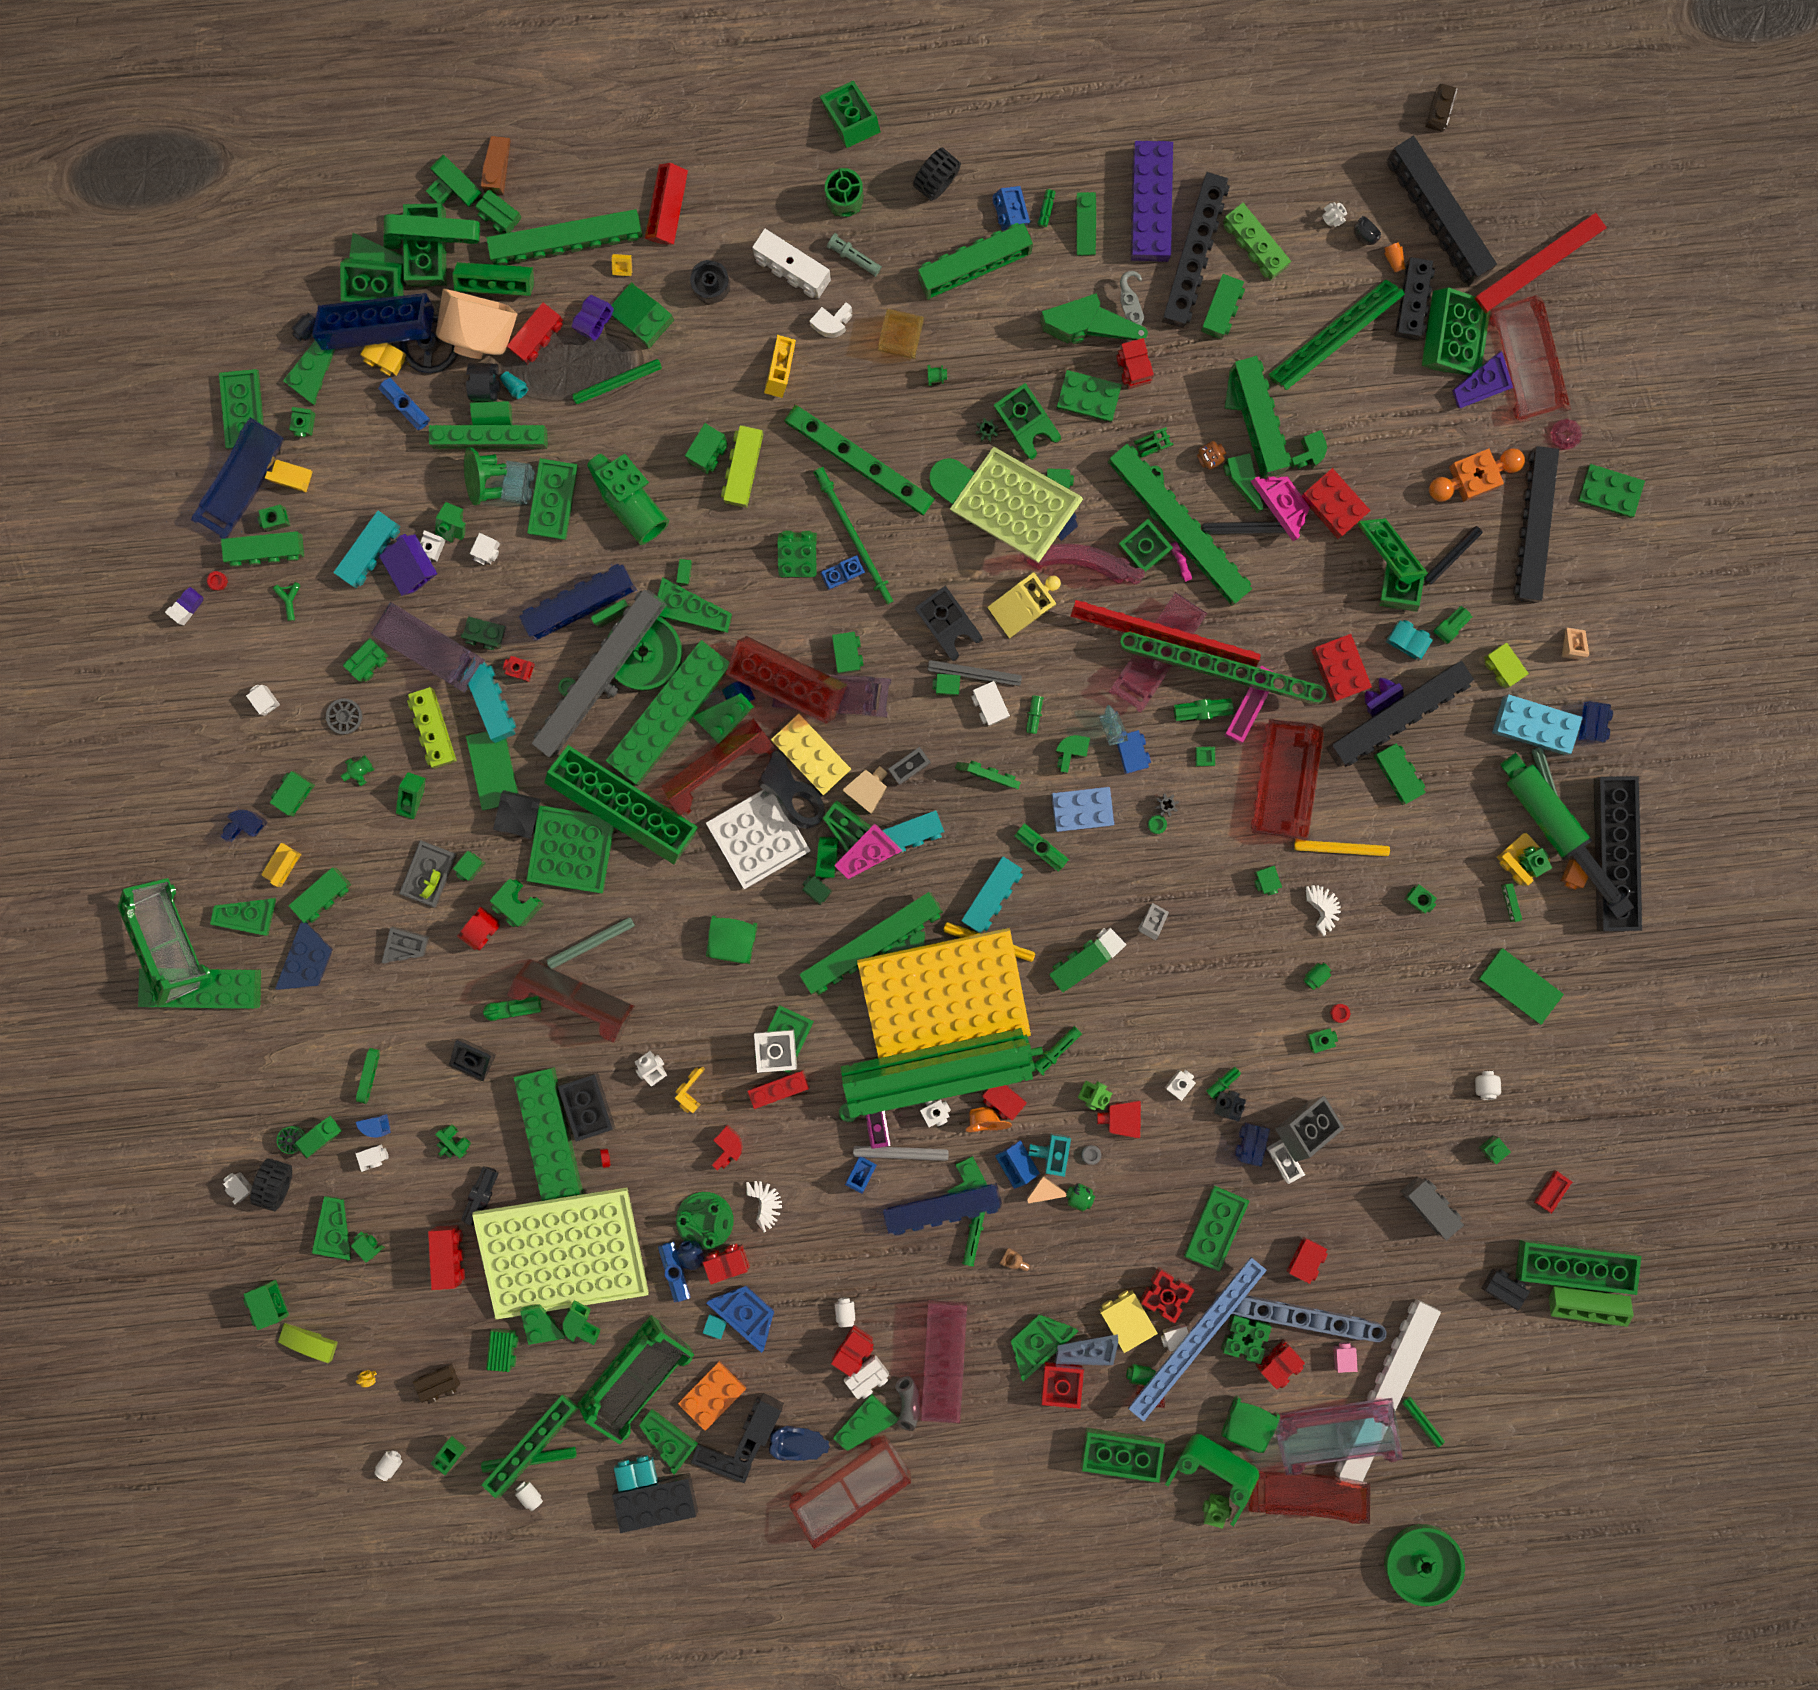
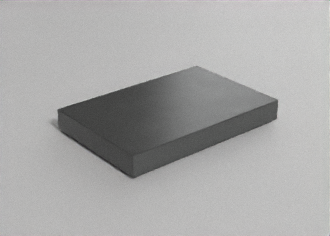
M420 840L399 894L436 908L457 854ZM434 869L440 872V879L433 893L425 899L419 895L428 886L423 882L424 880L430 882Z

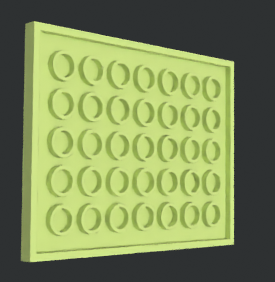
M628 1188L473 1212L472 1217L496 1319L521 1316V1307L540 1304L546 1311L569 1308L574 1300L583 1305L647 1296L649 1293Z

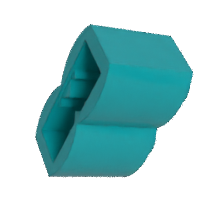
M1407 620L1397 621L1385 642L1417 661L1421 660L1433 641L1429 637L1430 634L1421 629L1419 631L1413 628L1414 625Z
M642 1455L637 1457L636 1461L629 1462V1459L618 1461V1465L614 1467L618 1491L657 1483L658 1478L653 1457Z

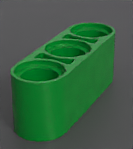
M442 154L430 167L431 171L468 207L482 194L445 155Z

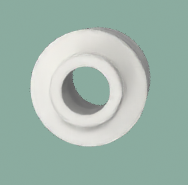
M839 1298L838 1302L835 1303L836 1322L839 1327L854 1325V1301H850V1298Z
M393 1450L386 1451L375 1467V1475L383 1481L392 1478L402 1463L401 1455Z
M523 1481L515 1488L517 1491L515 1496L526 1509L533 1511L543 1502L540 1498L541 1495L530 1482L525 1483Z

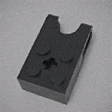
M946 585L915 607L917 613L951 660L956 661L959 657V653L954 646L955 639L962 634L968 635L975 643L983 641V637ZM939 607L941 609L945 608L947 611L944 618L936 616Z
M765 1393L762 1394L761 1398L757 1396L751 1410L754 1413L753 1415L748 1414L742 1428L745 1432L735 1452L734 1460L739 1466H749L753 1462L760 1445L765 1446L782 1412L783 1402Z

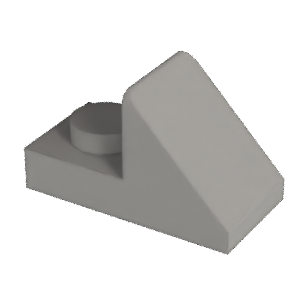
M1152 903L1138 927L1139 932L1156 941L1169 912Z

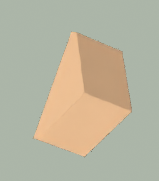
M1566 628L1562 657L1577 660L1587 658L1589 650L1586 631Z
M1042 1175L1028 1194L1027 1202L1033 1203L1066 1197V1193Z

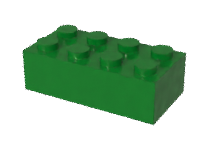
M403 204V215L446 218V210L442 204ZM403 239L404 281L408 286H447L446 242Z
M1086 1427L1081 1469L1084 1472L1159 1483L1165 1443L1161 1438Z

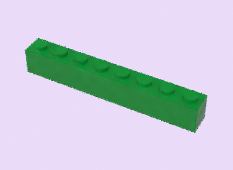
M634 209L486 238L492 263L494 265H507L511 261L524 262L527 258L541 259L549 254L562 255L565 251L570 250L572 252H579L586 247L599 248L602 244L607 243L609 245H616L623 240L636 241L639 237H643L638 211Z
M928 892L799 975L811 994L817 993L820 995L828 990L827 986L831 983L836 985L844 980L842 976L847 973L851 975L859 970L857 960L874 957L880 952L885 954L892 949L891 945L898 942L900 944L907 940L908 934L913 931L916 934L925 928L923 925L927 922L933 923L940 919V914L943 911L932 893Z

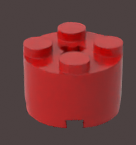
M480 907L457 937L473 950L477 949L480 951L489 940L486 938L487 935L492 936L499 928V920L483 907Z

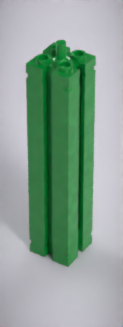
M1022 1028L1014 1029V1031H1005L854 1063L851 1066H840L850 1118L1021 1082L1022 1080H1032V1072L1035 1071L1032 1056L1043 1054L1042 1047L1031 1049L1027 1034L1023 1035Z

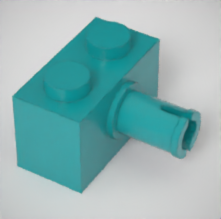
M1051 1133L1049 1145L1044 1147L1030 1144L1028 1156L1045 1158L1046 1174L1065 1177L1071 1137Z

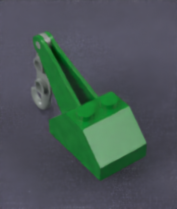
M1127 271L1120 279V302L1126 319L1101 308L1096 293L1042 311L1040 323L1043 332L1067 344L1071 342L1078 344L1084 341L1083 338H1086L1087 335L1132 341L1142 338L1145 340L1148 331L1142 326L1144 315L1137 295L1127 283V279L1130 276H1135L1139 281H1142L1140 274L1135 271Z

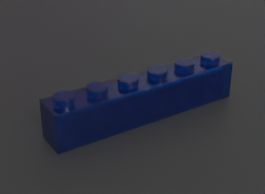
M993 1183L888 1207L883 1210L888 1234L900 1235L905 1233L907 1229L912 1228L913 1231L924 1229V1225L931 1224V1227L942 1225V1221L950 1220V1223L960 1221L961 1217L964 1216L969 1218L978 1217L981 1212L987 1211V1214L996 1213L1002 1207V1201L998 1185Z

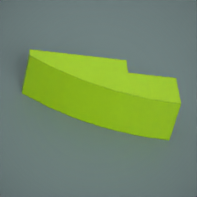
M284 1323L278 1341L292 1350L326 1363L332 1361L338 1343L337 1341L321 1337V1334Z

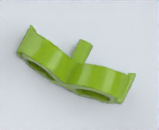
M433 869L430 882L427 880L423 882L428 886L419 896L425 899L430 897L438 884L440 872Z

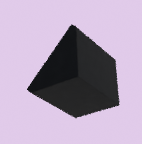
M457 1039L449 1066L484 1081L496 1054L465 1039Z

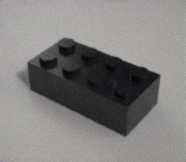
M690 1473L657 1480V1483L625 1491L615 1489L612 1494L620 1533L694 1518L698 1513Z

